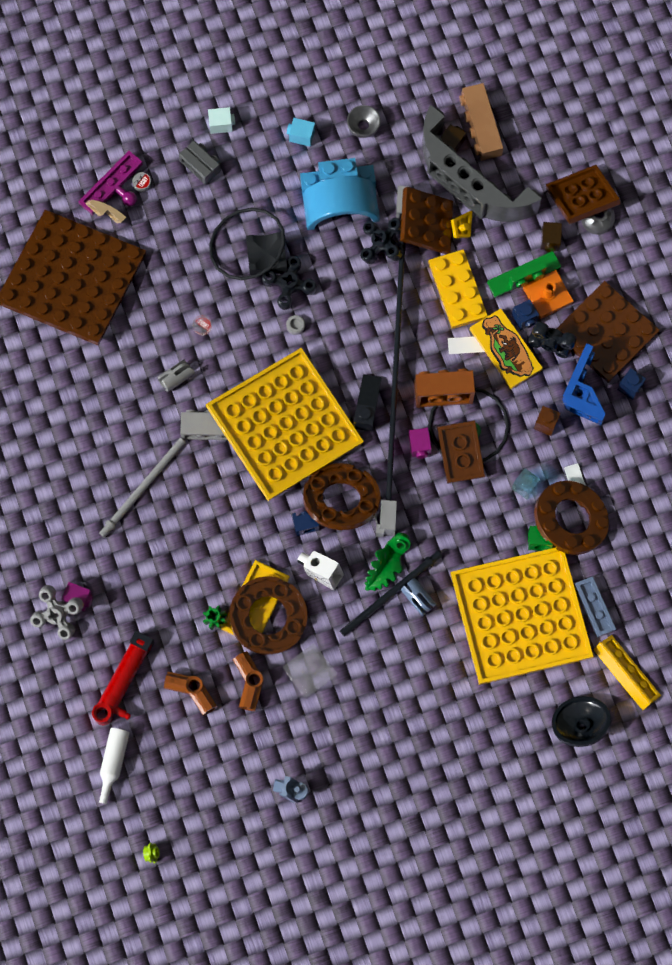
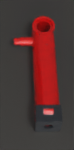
M135 631L129 642L130 645L97 705L93 707L92 716L97 724L102 726L110 724L114 714L127 720L130 719L131 714L118 706L145 656L151 651L154 645L152 638ZM101 710L108 711L104 719L98 718V713Z

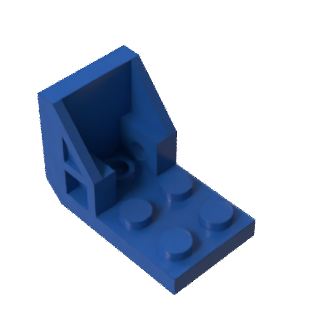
M586 343L563 394L562 401L567 411L601 425L605 412L593 388L583 383L587 374L585 367L586 365H591L595 356L593 346ZM577 393H581V394H582V396H580V397H578V396H576V395H577Z

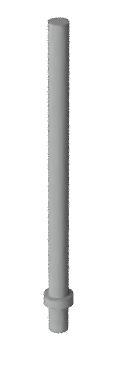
M182 438L178 439L115 515L105 522L106 525L99 532L102 537L105 538L111 530L116 528L115 525L186 443Z

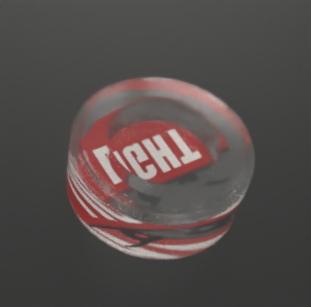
M204 315L196 317L193 321L194 331L199 335L208 334L212 329L211 320Z

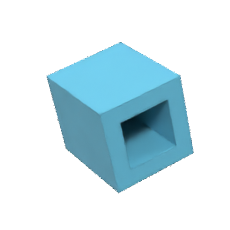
M293 118L292 124H288L286 133L289 135V142L311 147L315 133V123Z

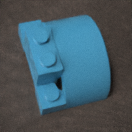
M350 158L318 162V171L300 173L307 230H314L319 222L327 218L345 214H360L370 217L373 222L380 221L373 165L357 167L356 159Z

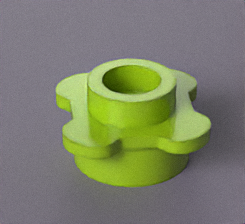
M156 843L145 845L143 849L144 860L150 863H157L160 853Z

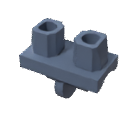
M285 776L284 780L275 779L273 791L279 793V795L292 803H298V800H303L308 796L309 789L306 784L288 776Z

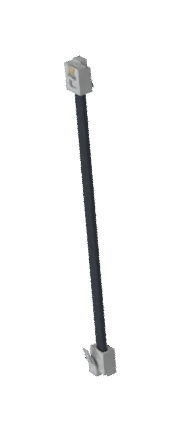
M398 186L396 218L401 219L403 189L409 186ZM400 241V248L403 251V256L399 260L386 500H381L380 524H377V516L373 517L376 522V537H384V535L395 536L397 501H391L405 261V242Z

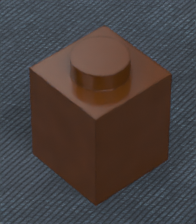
M542 406L534 429L552 436L560 413Z

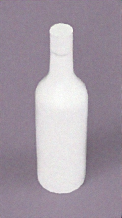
M110 728L100 770L103 786L99 803L107 804L111 786L120 776L130 734L128 731Z

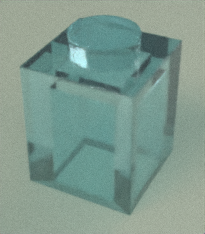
M524 468L514 481L512 490L528 500L539 485L540 478Z

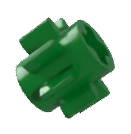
M209 606V610L203 612L206 616L203 623L205 625L209 624L211 630L214 627H218L221 630L223 623H227L224 619L227 613L225 611L221 612L220 606H217L216 609Z

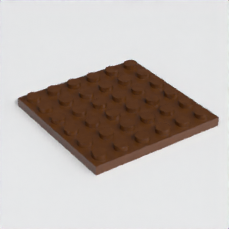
M44 210L0 291V306L99 346L146 255V250Z

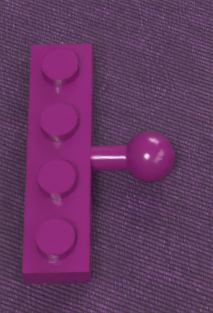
M128 151L78 201L79 205L93 216L95 212L85 203L88 200L106 203L115 192L122 197L125 205H135L137 202L136 194L131 191L127 192L121 186L143 165V162L132 152Z

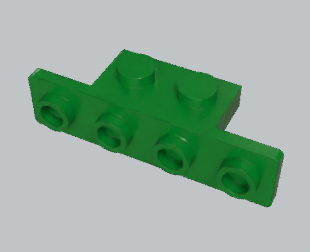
M551 251L488 280L487 284L496 298L516 288L524 287L533 280L541 279L544 275L560 269L561 264L555 253Z

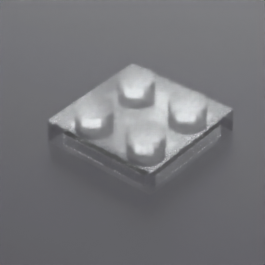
M314 643L282 667L306 699L337 676L336 671Z

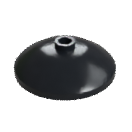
M588 696L574 697L563 702L555 710L552 717V729L555 736L562 743L573 747H586L599 742L606 736L611 726V715L608 707L602 701Z

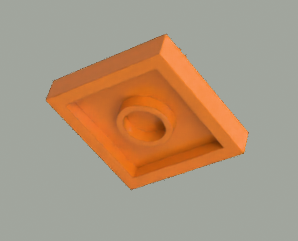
M557 270L544 275L539 280L531 281L523 287L528 299L531 300L538 312L539 319L551 315L574 302Z

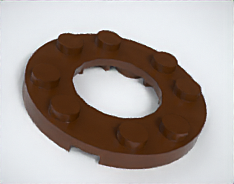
M345 463L326 465L312 473L307 483H305L303 489L304 507L311 518L327 528L350 530L361 527L376 515L379 508L380 489L375 479L367 471L364 470L363 472L354 468L355 465ZM344 483L351 485L360 494V502L350 511L338 512L334 508L326 506L323 501L324 491L334 484Z
M575 481L553 483L541 493L536 501L534 518L540 534L546 542L549 541L557 547V550L572 555L588 553L600 545L607 535L609 528L607 509L601 498L584 484ZM561 501H576L581 507L586 509V513L589 515L587 530L579 534L569 533L558 524L555 510Z
M272 576L259 577L243 585L232 599L229 609L230 626L236 639L250 651L263 655L278 654L291 648L301 638L307 624V607L302 595L291 583L289 584L280 578ZM263 597H271L283 604L286 609L287 619L281 631L276 634L266 635L253 628L250 623L249 612L256 600Z

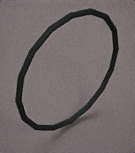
M254 207L237 210L225 217L214 229L209 243L210 259L216 270L227 278L241 281L257 278L270 271L281 258L285 247V230L279 219L267 210ZM249 211L266 213L277 222L282 236L280 251L271 265L256 275L245 277L230 275L219 268L213 257V242L221 226L228 219L239 213Z
M475 388V391L482 392L496 401L503 411L506 422L503 441L496 451L482 458V462H485L498 454L507 441L510 424L507 411L498 398L484 389ZM433 406L430 412L428 428L431 441L442 454L441 447L436 442L432 430L434 411L438 407Z

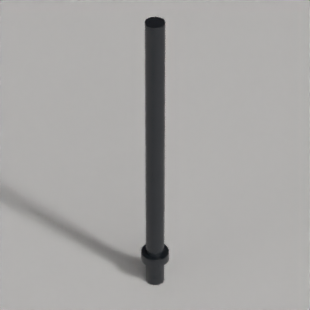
M436 551L430 557L427 556L422 564L339 631L342 636L345 637L401 591L404 585H408L407 583L410 580L417 578L429 567L432 568L434 563L442 557L440 552Z

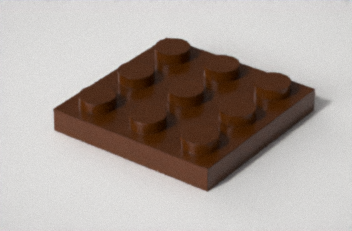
M597 165L546 184V190L569 225L620 205V198Z
M405 187L402 198L400 241L443 254L451 253L453 201L414 188Z

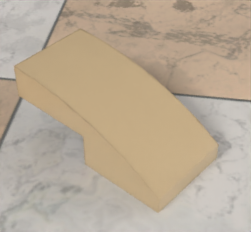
M88 200L85 203L98 216L106 213L116 223H121L126 218L121 212L103 202Z

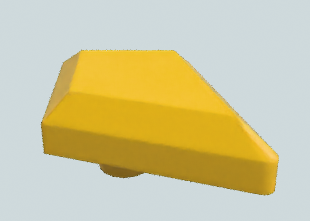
M472 211L451 220L454 238L471 237Z

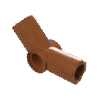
M246 651L232 659L245 681L239 708L256 711L264 680ZM256 676L260 679V682L257 685H252L249 682L250 678Z
M167 672L164 689L189 694L203 716L217 708L216 703L199 677ZM193 682L200 684L199 689L196 691L189 689L190 684Z

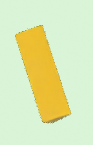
M612 635L594 648L595 653L642 710L661 697V694Z

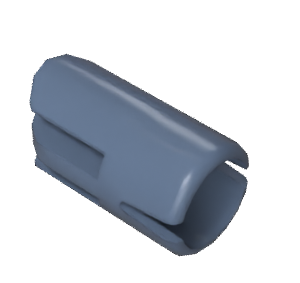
M414 578L407 583V586L404 585L401 591L423 617L426 614L425 611L429 612L432 609L431 606L434 607L437 604L417 579Z

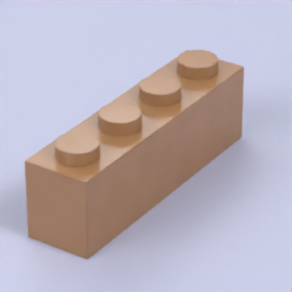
M484 83L462 88L459 100L461 106H464L466 110L464 116L466 122L470 123L469 133L471 139L474 138L476 143L474 144L476 155L480 156L481 161L502 156L503 145Z

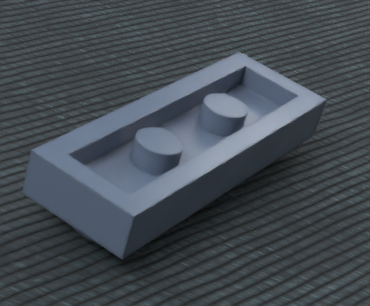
M593 576L575 583V589L597 638L614 632L616 628Z

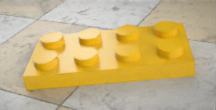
M464 249L428 260L451 329L475 323L487 317Z

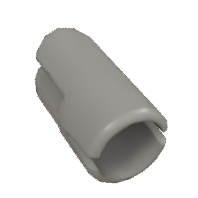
M183 359L159 375L158 381L163 388H166L165 391L169 392L193 376L195 371Z

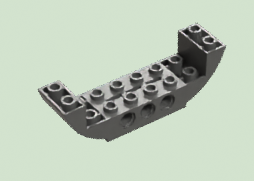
M430 105L425 116L422 138V152L427 165V174L481 220L488 218L494 221L514 222L537 215L542 198L536 190H531L527 187L512 202L508 194L499 191L495 183L485 179L481 171L472 168L468 160L459 157L451 146L443 143L439 135L443 132L445 116L439 108H434Z

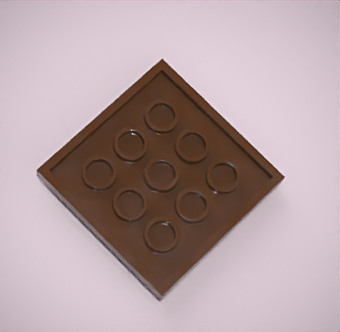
M605 281L556 328L563 334L568 332L576 336L577 340L572 351L578 357L581 356L586 343L593 346L595 356L590 367L607 383L660 331Z

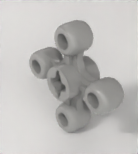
M45 585L39 591V598L47 603L48 609L47 611L38 610L34 612L30 618L31 624L37 628L42 627L47 621L51 624H57L59 628L58 636L63 640H68L74 635L75 628L71 623L67 622L66 616L69 613L75 615L81 612L84 606L83 601L78 597L70 599L67 604L63 601H57L55 597L56 589L52 585Z

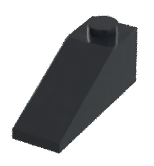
M363 374L354 418L355 429L372 432L382 377Z

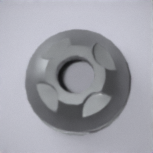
M357 106L348 114V128L357 137H371L379 129L380 115L371 106ZM364 121L369 124V127L366 130H361L358 124Z
M610 208L603 211L605 216L601 219L596 218L594 215L582 219L583 227L595 235L607 233L615 222L613 209Z

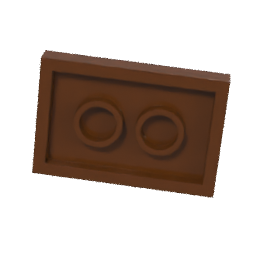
M475 421L437 427L447 484L485 478Z

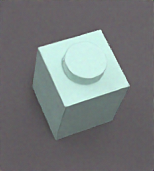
M230 107L208 109L210 134L232 132V125H235L234 114H230Z

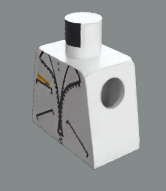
M313 551L310 556L302 552L297 560L298 563L304 566L308 576L333 591L344 576L338 562L316 551Z

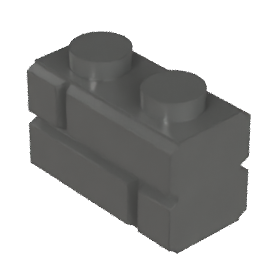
M192 141L187 148L179 153V161L207 185L213 177L220 173L221 162L215 155L211 156L208 154L207 148L202 143L198 144Z

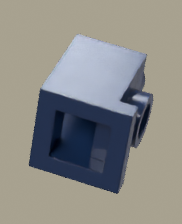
M307 511L301 512L299 516H296V513H292L297 536L319 531L320 524L311 518Z

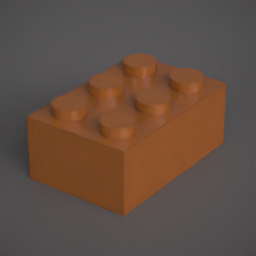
M458 369L456 372L440 370L438 373L423 371L416 374L414 384L416 408L473 404L475 395L473 370Z

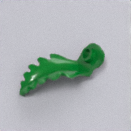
M396 534L386 543L385 548L376 551L375 555L378 560L371 562L375 569L368 571V574L371 576L365 578L367 580L364 583L366 585L365 590L376 591V588L381 590L382 584L385 587L389 585L387 579L391 581L396 580L394 572L401 573L403 570L400 557L411 545L407 534Z

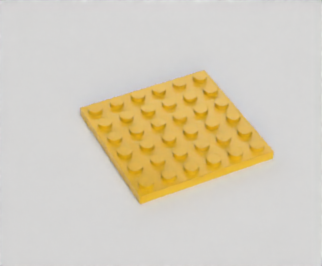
M302 348L206 404L208 411L268 501L364 442Z
M557 547L450 572L479 685L593 658L565 553L556 549Z

